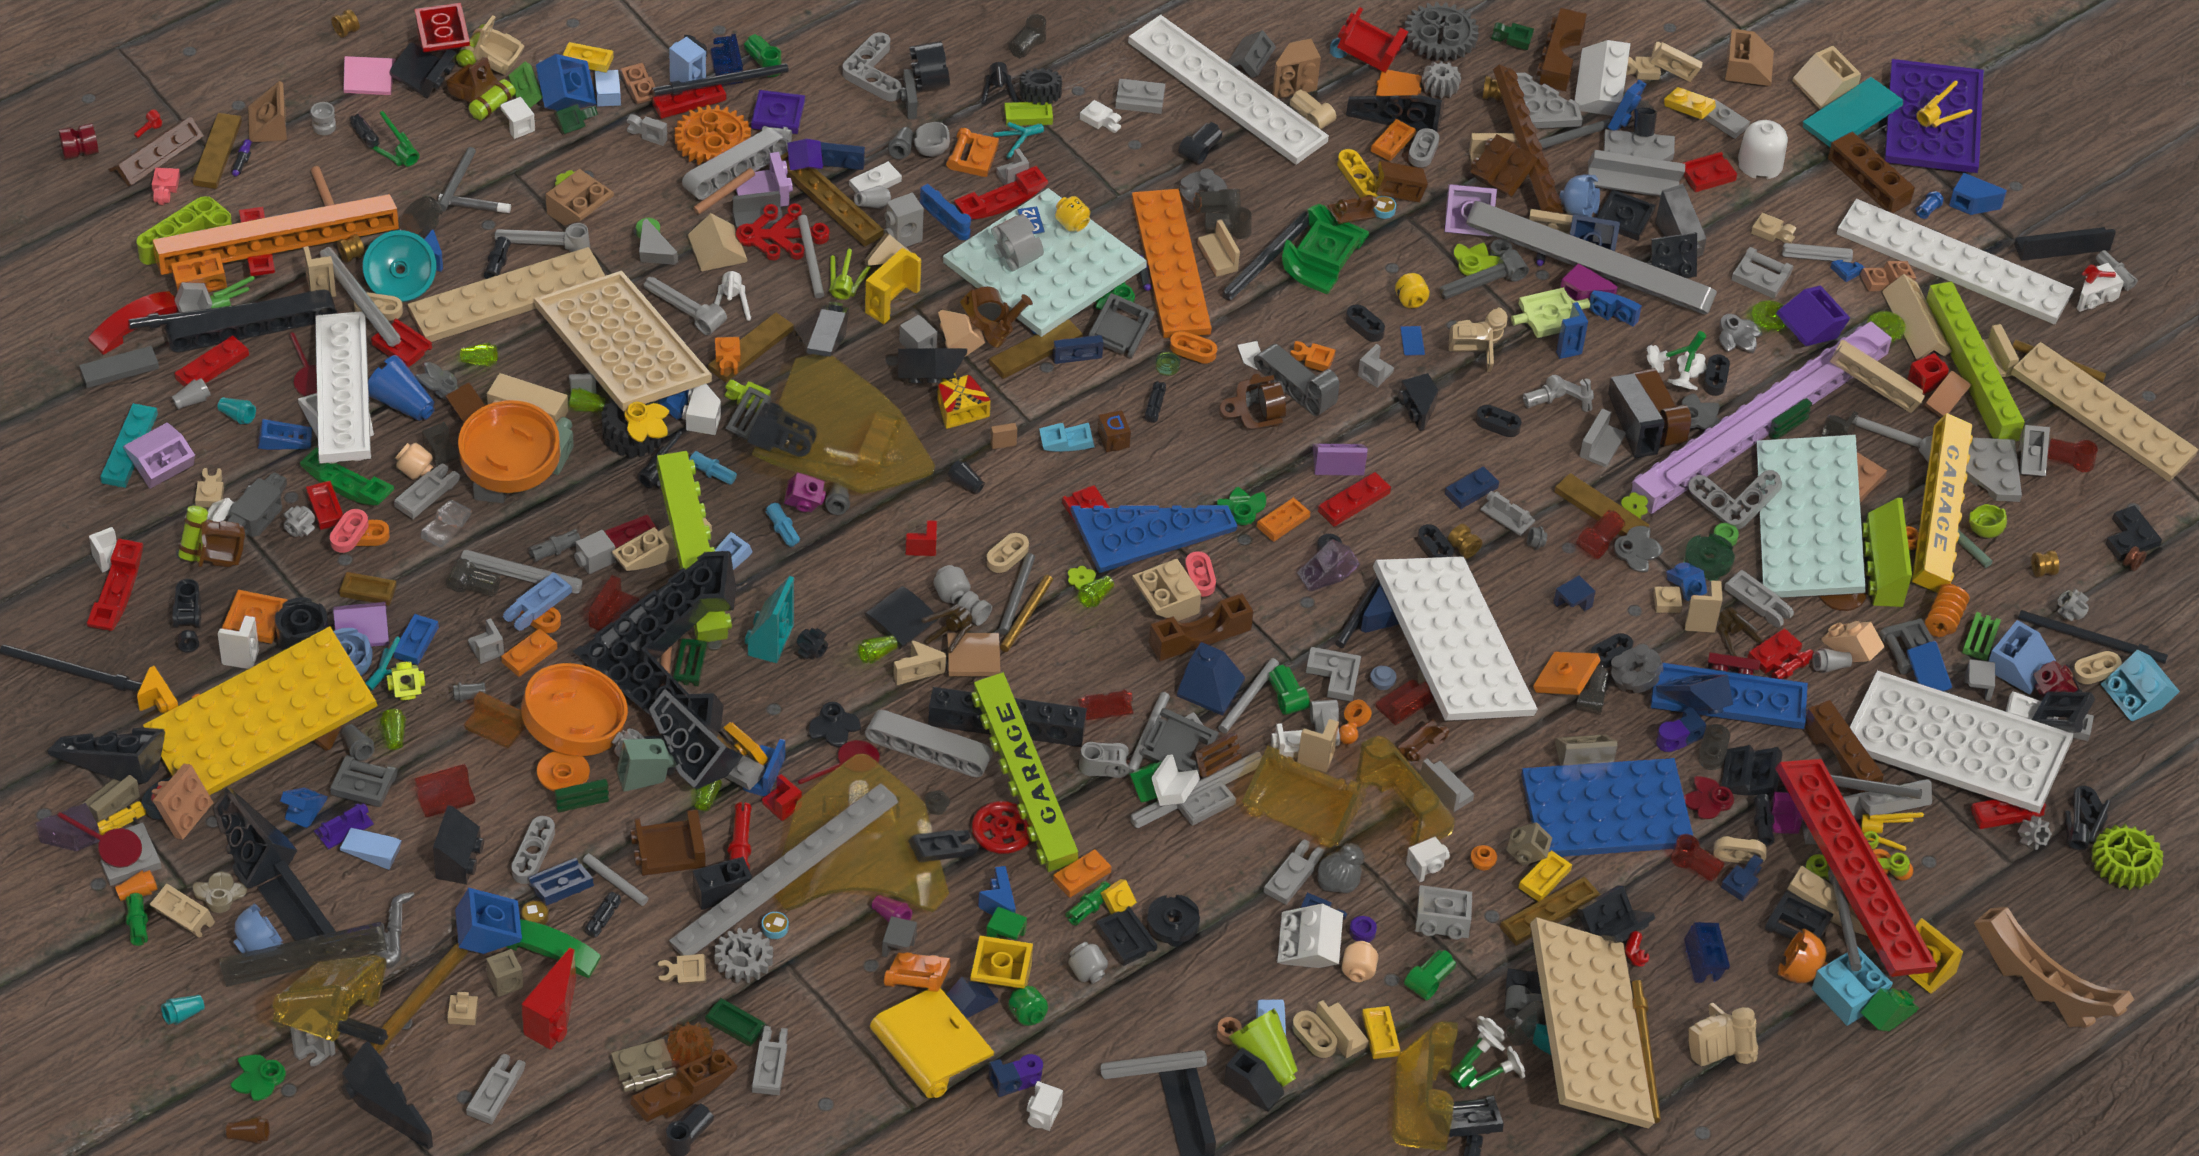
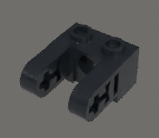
M764 403L747 442L767 451H771L772 447H776L792 455L803 457L810 452L812 444L817 437V429L812 423L784 411L783 407L776 403ZM805 429H808V430H809V434H807V433H805V432H803V431H804ZM797 445L803 446L802 449H798Z

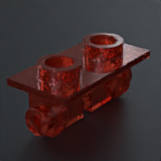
M1126 689L1111 692L1105 696L1104 693L1096 695L1085 694L1084 697L1078 699L1079 707L1087 708L1086 720L1134 714L1131 701H1133L1132 692L1126 691Z

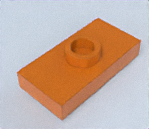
M1396 119L1371 145V152L1391 161L1413 138L1416 129Z
M1293 497L1257 521V528L1274 542L1310 518L1311 512Z

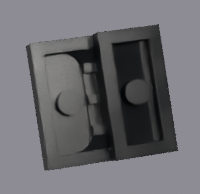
M901 586L865 613V616L879 633L882 634L885 631L899 649H902L939 620L936 619L922 623V618L935 613L919 597L904 586Z
M1751 745L1727 749L1721 786L1727 787L1731 790L1732 794L1736 795L1774 794V792H1777L1779 774L1775 768L1782 761V751L1779 747L1754 751Z

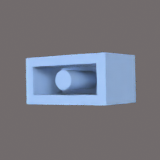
M688 37L674 43L669 48L670 82L678 80L686 82L706 78V51Z

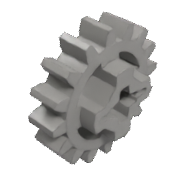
M738 928L737 934L728 931L727 939L724 937L719 938V945H715V964H718L719 973L725 971L726 979L735 976V982L737 983L741 978H745V981L750 983V977L754 976L759 980L760 972L768 973V966L773 964V947L770 946L769 938L762 940V932L754 935L752 934V928H749L747 933H743L742 929Z

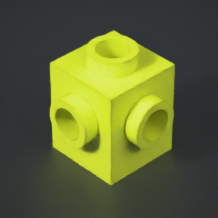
M410 661L396 663V668H391L392 675H387L388 690H394L395 697H400V700L416 698V695L421 694V687L425 686L424 672L419 671L417 665H412ZM403 675L410 676V682L403 684L400 681Z

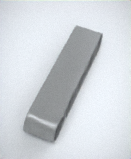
M767 128L686 173L683 177L682 185L698 199H706L747 169L752 168L755 172L769 164L770 153L779 152L781 156L788 152L787 143L790 141L774 128Z
M886 710L876 711L865 731L868 740L875 744L972 777H981L993 755L992 750L983 743Z

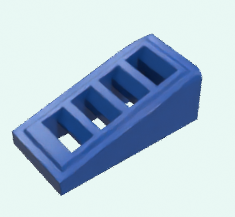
M262 419L258 449H310L312 427ZM299 435H303V439H298Z

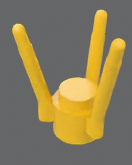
M1954 81L1939 96L1936 95L1925 107L1916 113L1921 125L1928 127L1932 124L1936 128L1942 123L1972 113V109H1968L1939 119L1941 110L1937 104L1958 84L1957 81Z
M1922 812L1870 816L1863 813L1861 830L1863 834L1868 831L1882 834L1883 823L1913 822V818H1921L1924 814ZM1879 837V843L1906 851L1905 846ZM1868 838L1867 841H1875V839Z

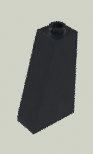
M1635 374L1611 377L1608 395L1621 427L1626 433L1625 436L1634 458L1658 455L1665 423L1662 416Z

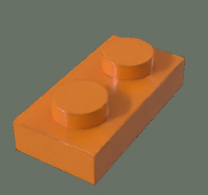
M539 628L502 655V663L520 677L557 650V642Z
M1094 849L1055 873L1053 881L1071 898L1111 873V865Z

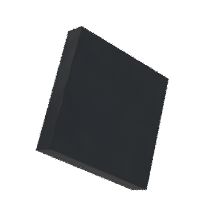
M1612 189L1597 218L1619 221L1618 234L1639 241L1655 212L1656 205Z

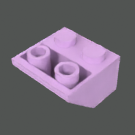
M165 423L123 446L150 489L194 465L195 454L182 434L169 423Z

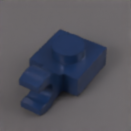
M1753 855L1744 869L1737 865L1722 881L1721 888L1743 902L1758 885L1759 879L1755 876L1761 871L1762 867L1760 865L1764 860L1757 855Z

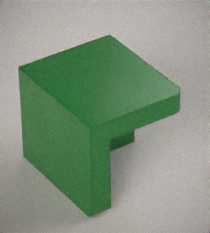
M1163 761L1141 767L1130 774L1141 802L1157 798L1152 776Z
M997 907L987 925L986 937L1000 939L1001 935L1017 940L1019 935L1024 936L1026 933L1027 917Z

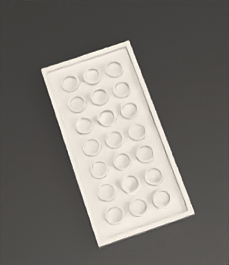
M1464 557L1375 561L1373 569L1445 721L1535 715L1538 709Z
M1878 670L1850 726L1872 759L2040 813L2073 740V733Z

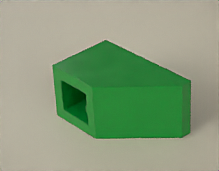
M1880 988L1860 1013L1879 1030L1891 1031L1916 1013L1919 1007L1913 1003L1914 997L1903 989L1900 991L1894 988Z

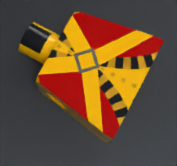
M954 373L952 378H942V382L938 385L937 398L946 429L990 417L991 400L972 376L966 375L957 378Z

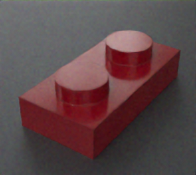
M647 514L604 532L615 545V549L648 530L656 528V526Z
M1709 652L1708 666H1713L1712 670L1727 672L1728 669L1738 670L1739 674L1753 675V673H1759L1760 660Z

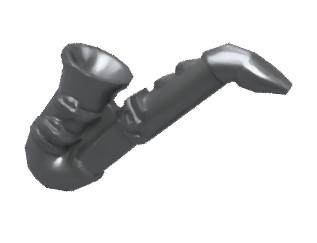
M414 892L403 893L393 898L389 910L390 916L388 920L390 922H388L387 926L388 933L384 932V924L380 922L367 926L362 932L363 936L371 943L374 959L384 968L394 967L400 961L402 953L400 949L402 904L409 902L415 896Z

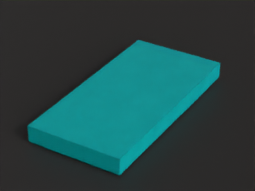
M1869 77L1804 120L1803 128L1831 147L1833 141L1852 131L1859 135L1901 107L1903 99L1874 78Z

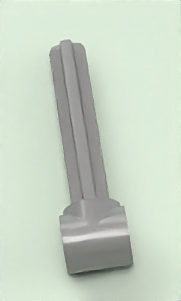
M582 223L571 224L566 228L565 232L497 229L495 232V241L496 238L503 236L508 238L511 243L565 245V249L570 252L587 247L590 248L588 228Z
M648 277L644 283L645 289L694 317L695 325L705 335H711L727 320L725 311L715 303L710 306L707 304L701 306L654 277Z

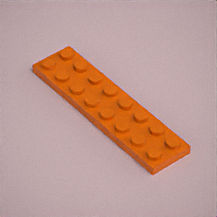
M1179 189L1132 192V204L1145 260H1147L1146 263L1150 271V281L1163 339L1171 338L1174 333L1179 331H1185L1197 336L1210 335L1211 323Z

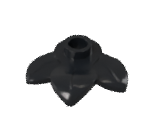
M828 702L821 708L820 716L811 721L809 734L812 739L825 737L830 745L842 747L848 740V732L861 730V724L858 717L845 712L841 704Z

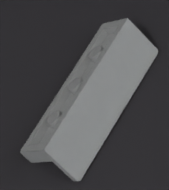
M1594 150L1588 160V175H1596L1598 178V182H1594L1595 187L1661 197L1662 190L1679 185V181L1685 173V164L1600 150Z

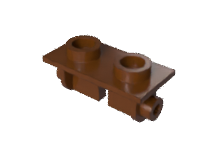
M1367 195L1366 197L1359 198V200L1356 198L1349 200L1341 199L1336 204H1330L1327 207L1337 222L1341 224L1376 218L1377 216L1373 209L1377 205L1378 200L1375 196Z
M1432 719L1397 746L1408 769L1448 738L1449 729L1446 726H1437L1435 720Z

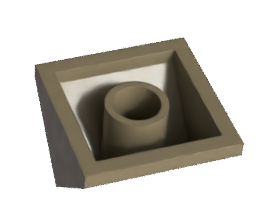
M1606 734L1555 738L1560 766L1614 762L1617 741Z

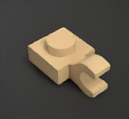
M1628 57L1626 75L1636 74L1637 79L1659 80L1661 71L1659 66L1650 62L1651 57H1635V61Z
M1762 213L1753 225L1751 234L1771 242L1778 238L1784 243H1792L1795 239L1793 233L1796 227L1791 224L1783 226L1784 221Z

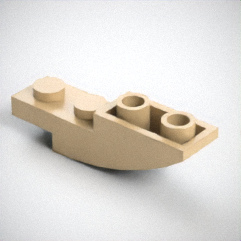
M703 518L704 525H709L710 532H712V525L706 518ZM670 525L660 531H657L655 527L613 550L612 555L626 571L649 568L676 558L677 554Z
M1801 866L1787 889L1802 899L1833 913L1834 916L1831 922L1842 927L1833 885ZM1847 899L1854 932L1867 935Z

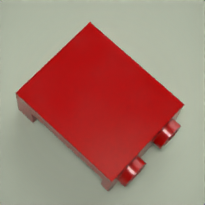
M1359 7L1355 14L1351 12L1345 25L1341 28L1337 36L1341 39L1337 48L1386 73L1401 49L1408 31L1400 27L1396 36H1393L1362 20L1360 16L1363 9Z

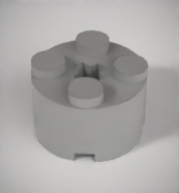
M1024 214L1015 216L991 228L992 235L997 241V244L994 245L995 250L1000 258L1005 257L1011 271H1015L1033 262L1044 254L1042 242L1039 237L1035 238L1032 232L1035 228Z

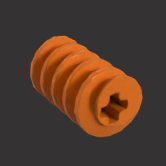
M1953 584L1941 585L1925 620V625L1931 635L1944 637L1956 632L1957 625H1959L1970 600L1969 594L1965 590Z

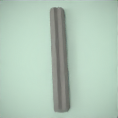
M1200 1050L1106 1062L1101 1064V1075L1104 1079L1204 1067L1207 1065V1055L1205 1051Z

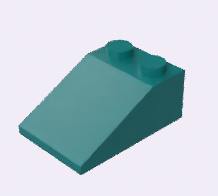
M789 576L764 602L761 611L756 612L753 621L754 627L752 630L749 629L745 637V644L748 645V656L778 663L794 626V577Z

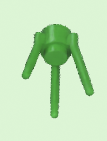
M250 276L221 291L213 293L214 295H210L212 301L211 308L231 306L230 298L249 291V287L238 288L253 281L255 277Z

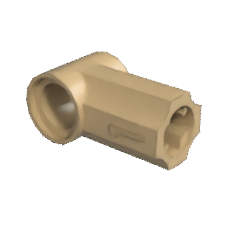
M1300 89L1290 99V106L1319 129L1336 120L1335 110L1330 104H1320L1306 91Z

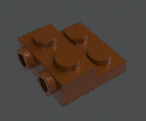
M1496 134L1493 139L1490 138L1486 142L1485 151L1481 157L1473 160L1470 172L1478 181L1512 198L1538 159L1535 155L1517 147L1514 142Z

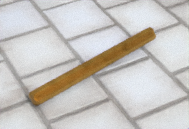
M458 943L454 945L386 1022L382 1029L387 1031L388 1040L383 1045L370 1042L379 1054L468 954L467 949L459 948Z

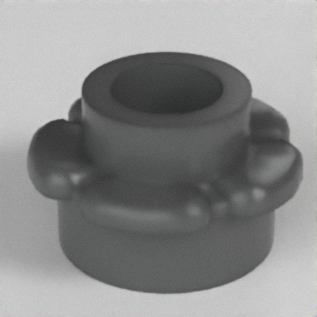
M1542 526L1538 528L1531 527L1527 537V545L1534 547V550H1538L1540 547H1544L1547 541V533L1544 532Z

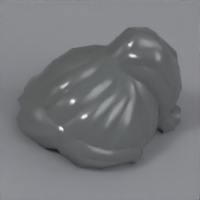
M1346 843L1341 847V851L1332 853L1322 859L1318 870L1319 886L1329 892L1344 894L1352 892L1360 884L1361 865L1365 859L1362 849L1358 845Z

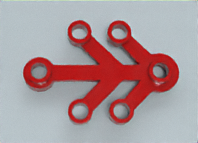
M795 203L789 205L788 213L770 229H762L769 221H773L778 217L777 206L773 204L766 205L764 207V214L754 223L742 224L737 228L736 238L743 246H756L766 254L769 260L779 259V246L790 253L793 259H802L804 257V246L800 243L793 244L787 239L802 238L800 228H786L802 215V207ZM768 211H773V212H775V213L769 214V213H767V212H768ZM816 223L810 228L812 241L815 244H825L829 240V228L824 223ZM763 239H771L778 245H769ZM794 250H800L801 252H800V253H795V252H793V251H794ZM770 251H776L777 253L771 254Z

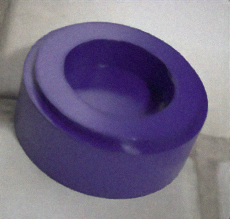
M1358 916L1351 921L1350 936L1355 941L1370 942L1375 938L1377 925L1370 917Z

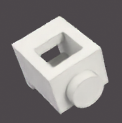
M1435 836L1409 847L1406 864L1417 880L1422 882L1425 875L1441 870L1444 867L1445 860L1450 858L1447 847L1444 844L1441 845Z
M1037 1081L1035 1096H1031L1027 1105V1112H1030L1028 1123L1032 1127L1050 1131L1062 1106L1063 1090Z

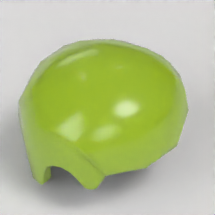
M1984 504L1970 512L1969 523L1972 531L1979 537L1993 538L2000 535L2006 528L2007 516L2005 509H2000L1995 505Z

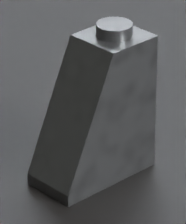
M1680 184L1662 190L1655 221L1656 225L1665 237L1697 232V257L1703 255L1707 238L1684 185Z

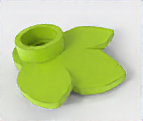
M1458 243L1454 249V257L1459 262L1458 268L1461 273L1467 276L1498 265L1500 259L1498 256L1488 255L1485 243H1480L1470 249Z

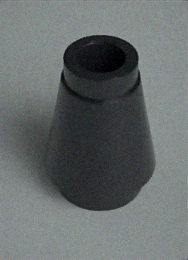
M957 460L948 471L947 475L951 478V482L975 494H978L985 485V482L982 481L966 461Z

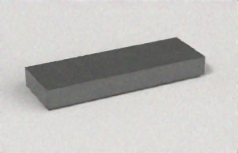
M152 346L81 364L79 367L86 387L90 388L159 369V364Z

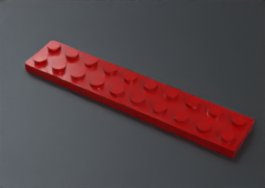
M1822 759L1779 762L1775 768L1890 977L1933 973L1937 968L1936 962Z

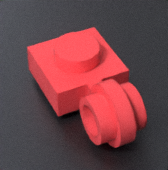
M155 167L152 181L155 203L159 205L170 203V192L177 193L180 179L179 169Z

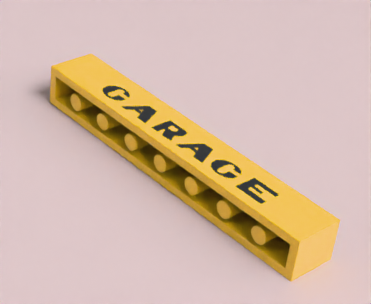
M1948 413L1934 425L1912 577V582L1937 593L1941 585L1951 584L1954 577L1952 568L1957 556L1955 546L1959 539L1958 524L1962 518L1960 510L1965 497L1963 488L1967 480L1966 466L1970 460L1968 452L1973 439L1971 435L1972 424Z

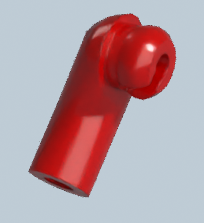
M1634 931L1629 934L1624 948L1625 955L1633 965L1642 967L1649 961L1650 957L1648 953L1644 954V949H1639L1643 937L1642 934Z

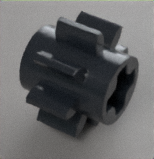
M813 627L811 630H803L796 641V644L800 647L798 653L806 659L810 658L813 660L814 657L817 659L822 657L828 648V643L824 640L827 634Z

